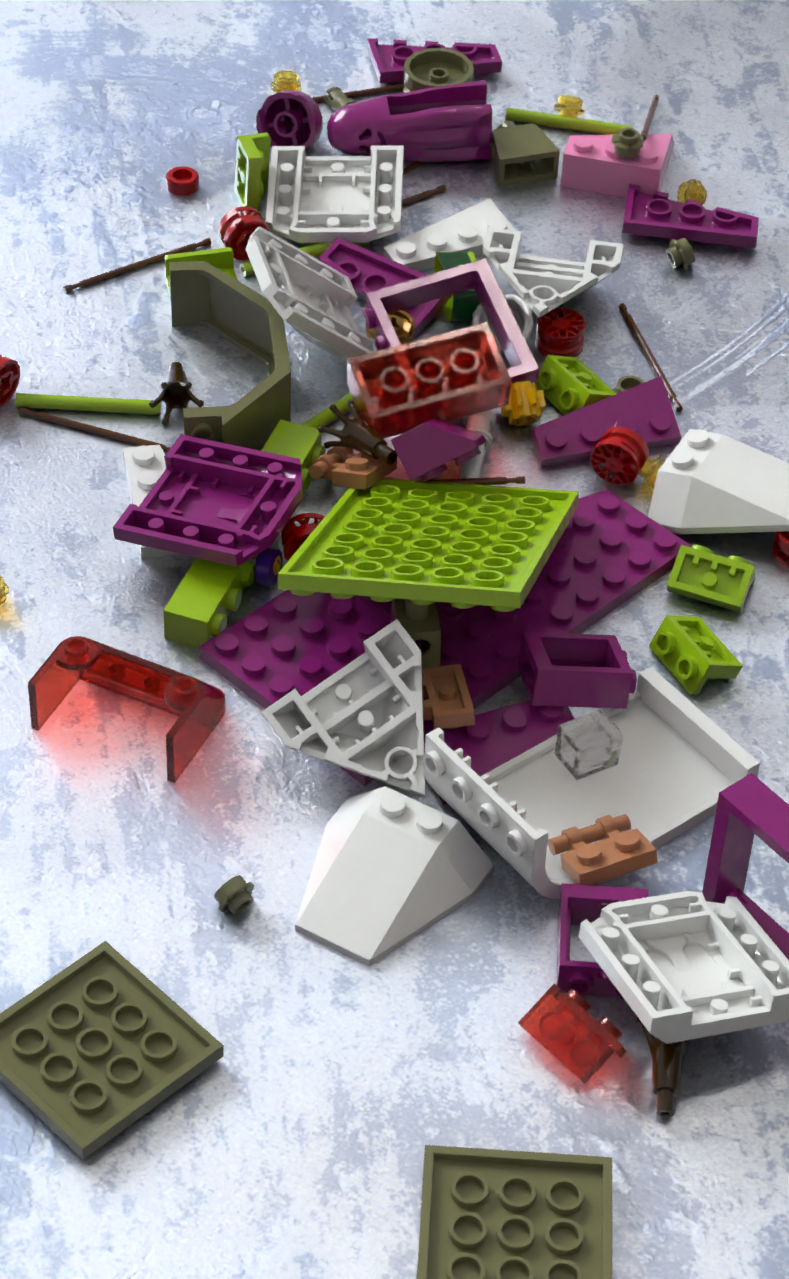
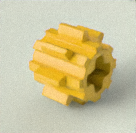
M515 382L504 387V394L499 403L502 417H508L510 425H531L541 420L546 403L543 390H537L535 382Z

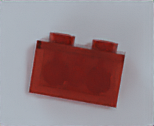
M553 984L523 1016L518 1024L582 1083L586 1084L613 1053L622 1058L627 1052L618 1040L623 1034L604 1016L596 1021L588 1014L587 1011L591 1008L590 1004L571 988L566 994L557 985Z

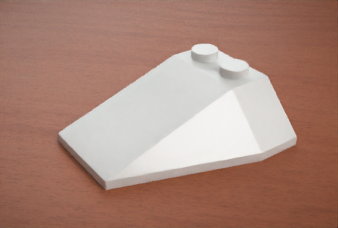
M689 429L658 470L648 517L676 534L789 531V463L724 434L707 432L701 429Z
M386 786L349 797L326 824L296 920L295 930L371 966L471 900L492 873L494 865L458 819Z

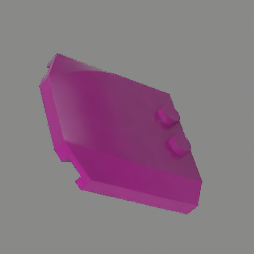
M180 434L164 456L165 471L139 507L135 504H129L113 526L114 538L120 541L238 567L273 545L302 501L301 461L293 457Z

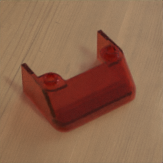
M82 636L69 637L63 640L28 682L31 727L37 731L41 729L79 679L178 716L179 718L166 734L167 781L172 783L177 781L226 712L225 694L220 688Z

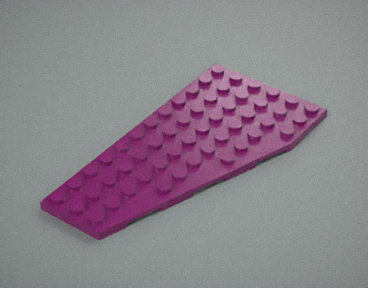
M608 490L579 498L578 508L521 608L500 612L493 610L491 606L475 605L471 608L461 609L451 606V603L435 602L441 630L440 666L461 664L473 708L475 709L520 677L517 663L522 632L581 634L670 571L674 566L680 546L691 547V545ZM286 590L222 631L219 636H215L199 646V658L266 709L294 689L297 690L300 696L304 695L364 654L363 642L390 624L392 601L376 602L371 600L370 596L358 595L348 599L333 598L331 593L315 592L308 596H298L292 594L291 590ZM421 639L415 641L419 649L421 645ZM432 720L423 721V728L433 726ZM340 767L363 786L375 780L374 778Z

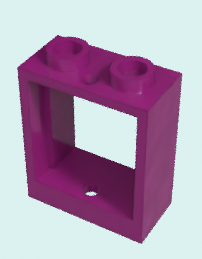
M522 632L517 664L532 705L627 709L629 694H633L636 689L637 677L635 670L631 669L628 663L626 651L622 650L615 635Z
M561 884L558 911L556 993H569L577 996H612L624 999L597 962L570 961L571 925L580 926L581 922L586 919L592 923L600 917L602 908L610 903L648 897V889Z

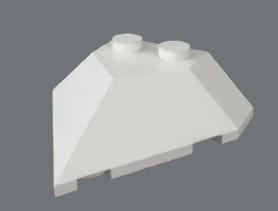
M489 227L483 245L484 254L539 318L574 296L584 293L620 269L624 244L590 240L585 263L520 255L522 231Z
M398 619L363 642L364 654L302 696L294 689L261 712L285 747L426 797L423 761L424 728L421 650Z

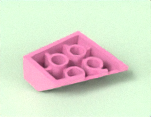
M648 134L643 142V147L640 149V153L631 158L621 157L614 152V144L611 142L613 135H572L569 137L563 153L561 187L627 198L629 183L640 186V192L654 195L655 191H661L674 149L672 134Z

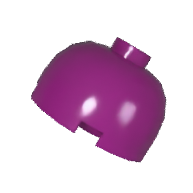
M283 90L268 96L262 108L258 110L256 116L258 133H268L270 135L271 148L272 146H305L306 152L320 137L323 129V117L318 104L311 96L300 90Z

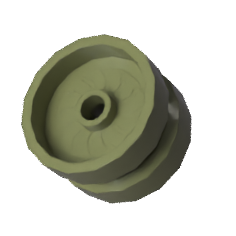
M430 48L415 52L407 58L404 64L403 80L405 86L403 93L473 82L474 67L472 61L462 53L444 48Z

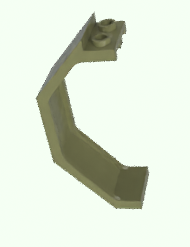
M169 262L172 327H207L264 364L269 371L267 378L232 405L183 408L184 435L261 451L280 419L291 422V369L284 320L267 298L208 262Z

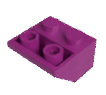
M436 418L390 440L410 481L420 476L423 482L448 470L446 463L454 460L457 466L474 458L481 453L479 446L487 442L483 434Z

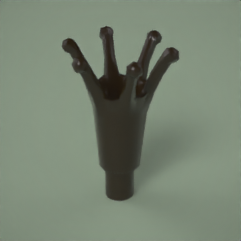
M173 362L169 365L165 382L161 383L163 391L154 401L151 400L149 403L151 408L156 407L162 401L166 404V412L161 422L163 426L169 424L172 409L180 408L183 412V408H188L187 405L190 400L198 407L204 406V402L197 399L190 391L192 384L187 381L183 366L179 362Z
M348 400V406L354 419H349L343 415L335 404L330 405L329 409L344 423V427L342 430L322 425L317 428L318 432L332 434L341 440L325 442L324 446L326 449L330 447H346L359 451L373 459L380 458L387 464H393L398 457L396 451L387 446V442L364 423L354 406V400Z
M636 1016V1020L640 1022L646 1035L651 1052L653 1093L657 1095L656 1115L671 1117L674 1115L675 1096L679 1094L683 1060L692 1039L666 1044L650 1034Z

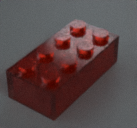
M487 322L348 359L347 385L359 416L369 428L383 439L403 434L433 418L447 422L509 405L512 380Z

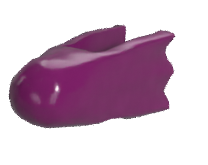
M484 80L432 87L379 96L344 105L331 115L327 123L329 143L334 149L352 156H371V146L404 145V161L428 163L489 161L491 159L493 132L492 107L490 104H486L487 84Z

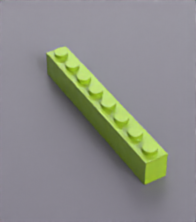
M280 419L261 451L300 459L303 490L307 491L312 480L308 472L309 467L314 459L326 453V448L321 446L322 433L318 432V429ZM258 555L238 567L195 558L163 610L165 639L199 648L208 640L219 636L226 628L227 618L231 611L236 612L238 610L245 587H250L254 582L255 564Z

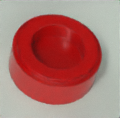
M175 167L166 174V188L175 195L185 196L193 194L199 188V174L190 167Z

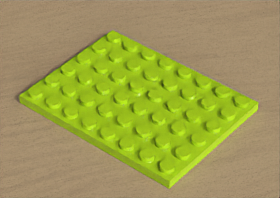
M390 478L381 479L367 490L349 487L279 571L278 589L291 590L292 594L298 596H308L315 592L331 593V596L337 599H348L358 595L370 596V599L376 602H389L396 598L409 599L415 605L447 602L451 603V606L461 609L471 608L475 605L491 606L495 611H513L516 608H521L578 508L579 492L433 481L423 482L419 480L410 481Z

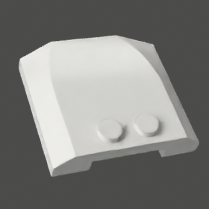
M404 145L371 146V156H306L305 146H272L266 225L270 232L298 243H333L337 237L350 243H361L400 232Z
M259 226L250 236L245 250L263 294L281 318L312 344L362 371L377 372L385 364V360L379 356L375 340L360 333L349 307L355 302L357 295L349 277Z
M683 891L610 903L602 908L600 917L592 923L588 919L581 922L578 937L648 1032L666 1044L778 1024L789 1020V960L737 897L727 896L725 904L705 901L704 895L701 892Z

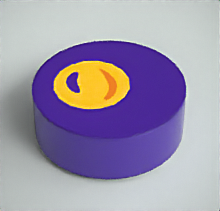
M268 548L258 554L255 564V580L258 585L276 586L278 573L283 566L281 550Z

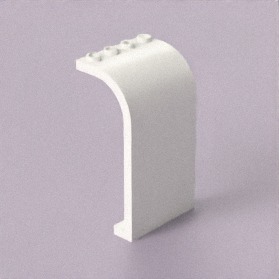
M652 667L639 673L637 690L633 694H629L627 709L603 708L482 776H479L470 768L471 757L468 755L463 758V750L461 748L453 751L444 743V731L440 728L425 735V753L423 756L425 778L430 787L539 894L552 899H560L562 883L575 884L562 869L561 855H552L548 847V839L560 836L562 830L574 826L581 829L595 824L598 818L607 815L614 818L626 814L631 822V830L637 828L657 849L716 814L719 792L750 773L758 777L760 766L758 760Z

